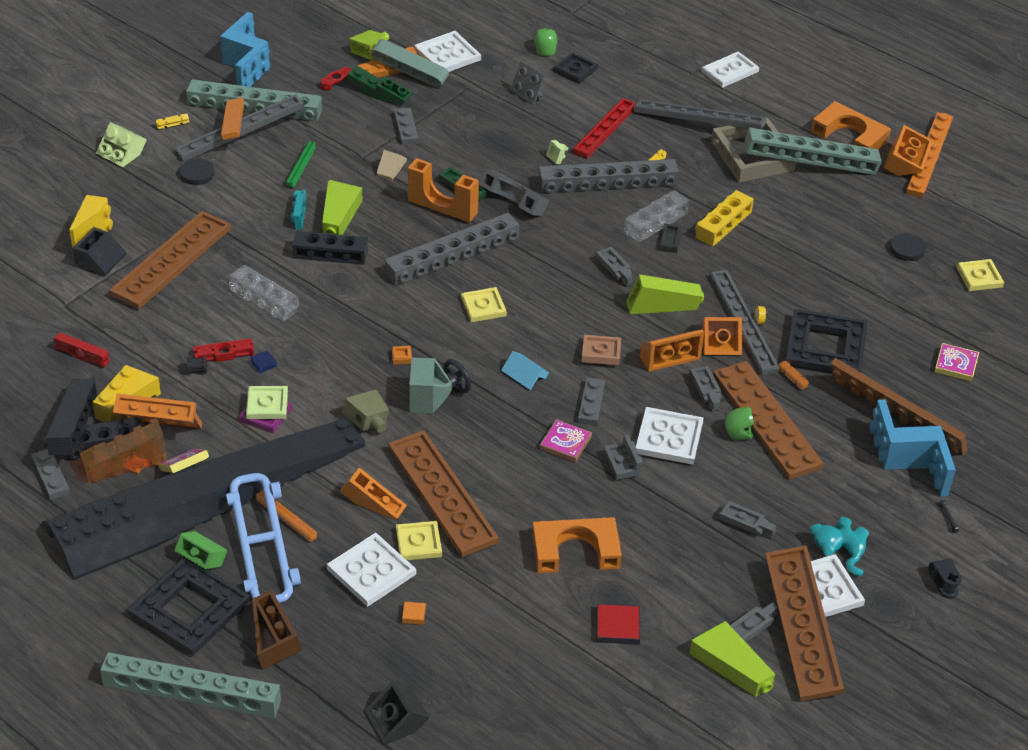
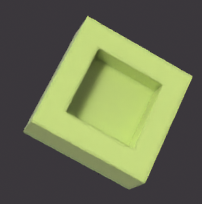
M552 140L546 156L555 164H561L562 159L566 157L564 153L565 150H568V147L556 140Z

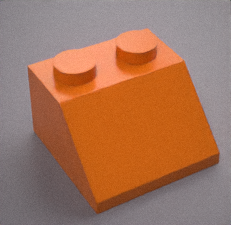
M742 317L702 318L704 355H742Z

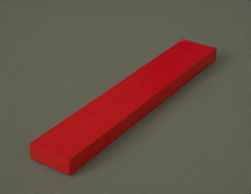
M622 98L573 148L572 153L588 159L634 111V106L637 103Z

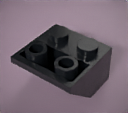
M93 227L73 247L76 265L105 276L126 255V251L109 232Z

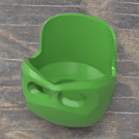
M543 28L536 31L534 45H536L537 55L548 57L555 54L558 42L555 30Z
M741 407L730 411L725 419L728 435L737 441L753 437L751 407Z

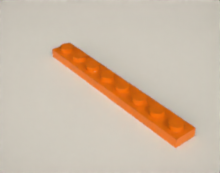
M937 112L928 134V138L933 140L924 169L922 173L912 175L906 194L923 198L951 126L953 116Z

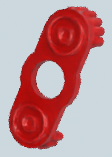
M344 67L323 77L320 82L321 89L325 91L331 90L332 85L342 82L347 78L348 73L352 69ZM339 75L341 77L334 79L332 76Z

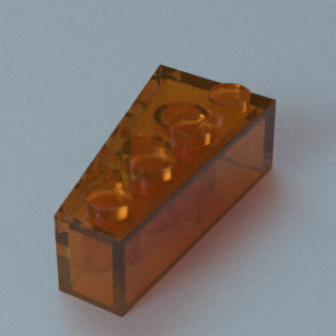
M157 418L151 420V424L143 428L141 425L133 428L134 432L125 436L120 434L114 437L115 439L110 443L106 444L103 442L81 452V464L87 482L91 483L128 473L131 468L139 470L142 467L146 468L166 461L164 435Z

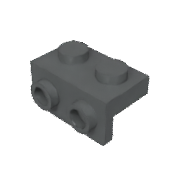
M628 434L624 435L623 443L604 446V454L616 480L639 476L642 459L640 455H637L635 443L630 440Z

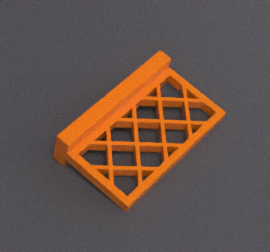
M116 394L113 413L114 415L122 416L123 419L138 417L147 423L202 428V422L195 412L197 406L195 402Z

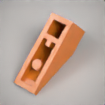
M358 468L350 476L340 490L342 494L355 504L395 521L407 506L361 468Z

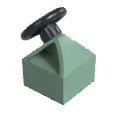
M411 358V413H434L448 397L452 388L463 394L470 391V376L464 366L458 361L448 359L444 362L442 369L435 358ZM449 365L455 366L456 368H458V371H454L452 368L449 367ZM462 375L465 379V388L462 383Z

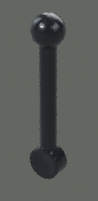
M940 500L939 506L944 509L952 525L953 533L959 532V527L955 524L947 508V502Z

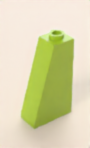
M332 180L328 181L322 221L323 233L343 235L362 203V187Z
M639 274L626 302L629 314L691 311L698 309L700 303L704 300V293L701 290L700 284Z
M726 621L692 639L690 654L753 696L756 697L762 693H767L772 689L775 673Z

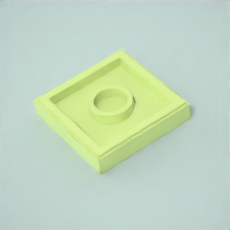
M249 386L247 419H286L288 386Z

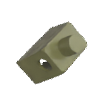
M377 390L345 398L342 414L363 431L375 428L379 433L387 428L386 420L389 410Z

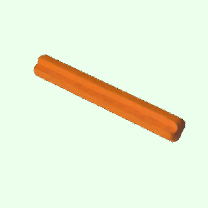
M261 490L256 494V500L267 508L264 491ZM274 499L278 518L309 542L317 538V532Z

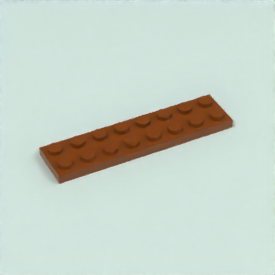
M201 211L109 290L110 296L140 309L231 230L230 223Z
M834 358L831 362L834 381L840 387L846 386L850 388V391L855 396L859 397L861 395L865 397L866 401L873 406L877 404L878 400H886L890 416L892 414L897 416L898 420L905 425L909 423L914 427L941 426L949 451L953 454L959 453L961 455L967 452L965 433L837 358Z
M747 361L713 371L716 382L736 409L747 406L751 407L753 416L752 431L788 480L823 469V461Z
M424 430L388 443L389 450L461 557L499 543V537Z
M807 545L765 553L800 700L806 701L844 694V686Z

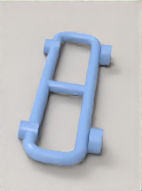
M260 473L236 477L231 482L230 493H227L226 497L228 506L233 505L248 579L244 580L245 592H250L252 599L260 595L249 544L274 540L284 584V592L275 596L279 603L284 602L291 597L293 586L300 585L301 581L298 568L289 569L283 544L274 499L282 498L279 482L270 483L269 479ZM259 481L263 486L272 531L247 536L238 486L244 483Z

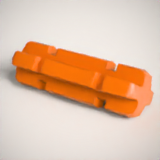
M787 361L779 364L780 371L794 384H797L798 388L803 390L808 387L809 381L802 377Z

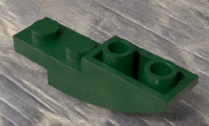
M357 65L347 75V79L361 86L360 92L381 101L405 103L413 94L412 91L386 76L381 80Z

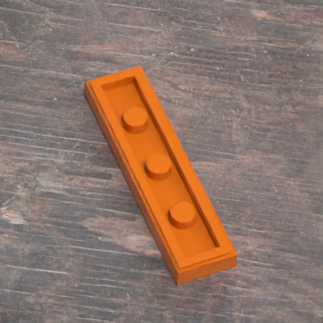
M243 97L227 100L221 132L223 140L240 136L245 103Z

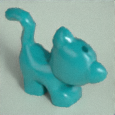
M843 516L837 521L835 527L821 524L811 525L809 530L814 535L816 545L823 551L825 556H831L843 546L852 556L845 562L847 570L859 577L863 575V570L855 567L854 564L865 553L866 540L869 536L867 529L857 527L853 531L850 527L851 520Z

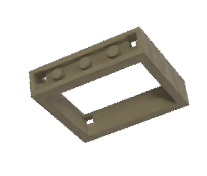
M766 118V124L762 130L778 132L774 124ZM724 126L713 129L711 143L738 182L795 171V161L777 158L745 165L729 141L746 137L749 128Z

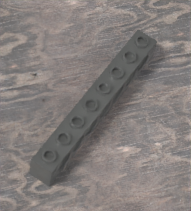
M675 159L539 167V184L541 193L677 185L679 171Z
M509 213L500 215L386 258L385 274L396 286L518 239L520 224Z

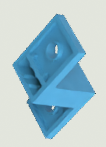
M247 12L225 31L220 38L222 62L235 67L237 85L251 87L269 70L270 62L268 41L255 37L253 13Z
M878 400L876 408L873 409V422H870V432L874 434V445L878 447V458L882 462L884 470L929 468L930 474L934 476V487L938 489L940 497H948L956 469L941 426L894 428L886 400Z

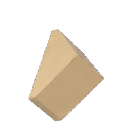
M384 150L377 176L393 180L406 163L407 158Z

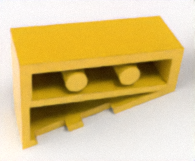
M125 365L93 401L95 418L104 422L123 418L113 413L116 394L157 397L161 394L159 377Z

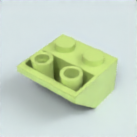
M110 122L96 154L124 167L140 155L147 139Z

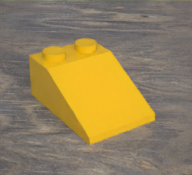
M86 195L69 229L72 249L93 227L107 232L112 229L113 221L110 219L111 207L108 205L107 198Z

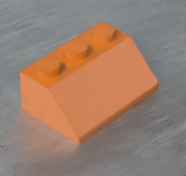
M903 125L894 138L884 168L898 176L922 173L933 140Z
M703 329L641 343L640 358L648 372L701 359L704 331Z

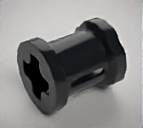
M187 357V373L194 371L207 373V357Z

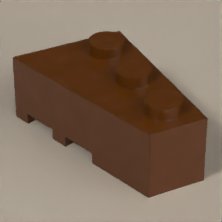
M273 590L253 598L257 656L264 670L302 651V647Z

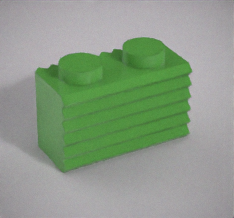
M196 531L182 533L175 548V552L182 554V556L195 562L198 566L201 565V568L204 567L205 570L221 567L227 553L225 548Z

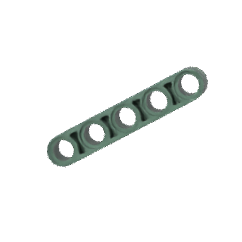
M380 39L371 51L372 57L377 61L436 88H440L449 75L445 67L384 39Z

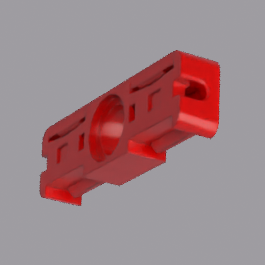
M58 333L53 339V342L56 343L54 345L55 350L69 353L74 358L87 363H95L102 366V368L110 362L108 351L63 333Z
M250 338L200 345L193 348L195 358L206 356L207 361L216 360V362L234 360L235 357L254 356L253 341ZM228 350L227 353H220L219 351Z

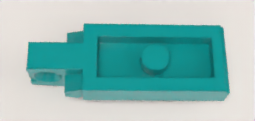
M295 190L291 222L295 224L296 230H302L307 194L306 190Z

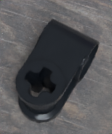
M944 559L930 562L929 574L938 587L940 594L945 598H955L958 595V585L961 584L962 577L956 569L954 561L952 559Z

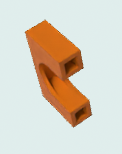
M836 101L813 118L811 133L823 139L837 129L849 128L856 130L861 135L855 139V146L878 150L888 142L891 128Z
M416 158L408 167V201L469 223L477 215L479 180L462 175L455 183L454 197H447L441 194L432 182V163Z
M615 517L533 522L532 538L537 573L558 572V547L563 542L573 539L586 541L595 548L600 570L620 569L622 554Z

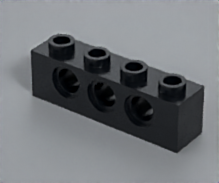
M296 231L292 245L293 259L365 265L368 252V237Z
M133 417L86 425L74 454L66 455V460L147 447L142 418Z

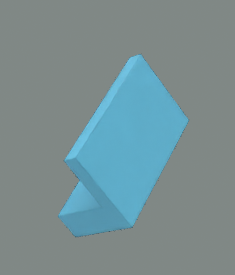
M512 351L501 370L530 390L538 377L546 379L549 374L548 371L515 351Z

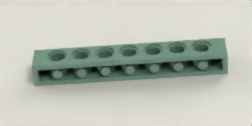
M193 79L186 91L188 105L225 109L227 100L243 97L245 102L243 112L254 113L297 94L304 103L305 108L284 117L318 121L322 111V96Z
M749 128L744 140L747 154L872 175L877 174L882 162L878 149Z
M109 652L100 670L103 686L268 718L275 719L281 703L279 684Z

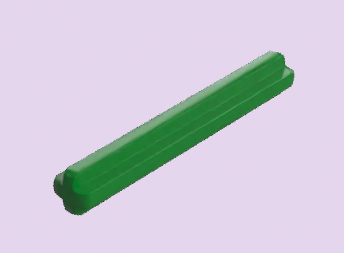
M307 142L286 180L287 187H295L316 149L314 142Z

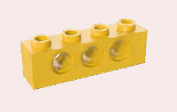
M737 190L728 195L702 221H698L695 227V238L713 247L752 212L754 199Z

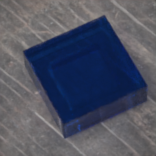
M268 350L251 357V363L259 373L277 366V361Z

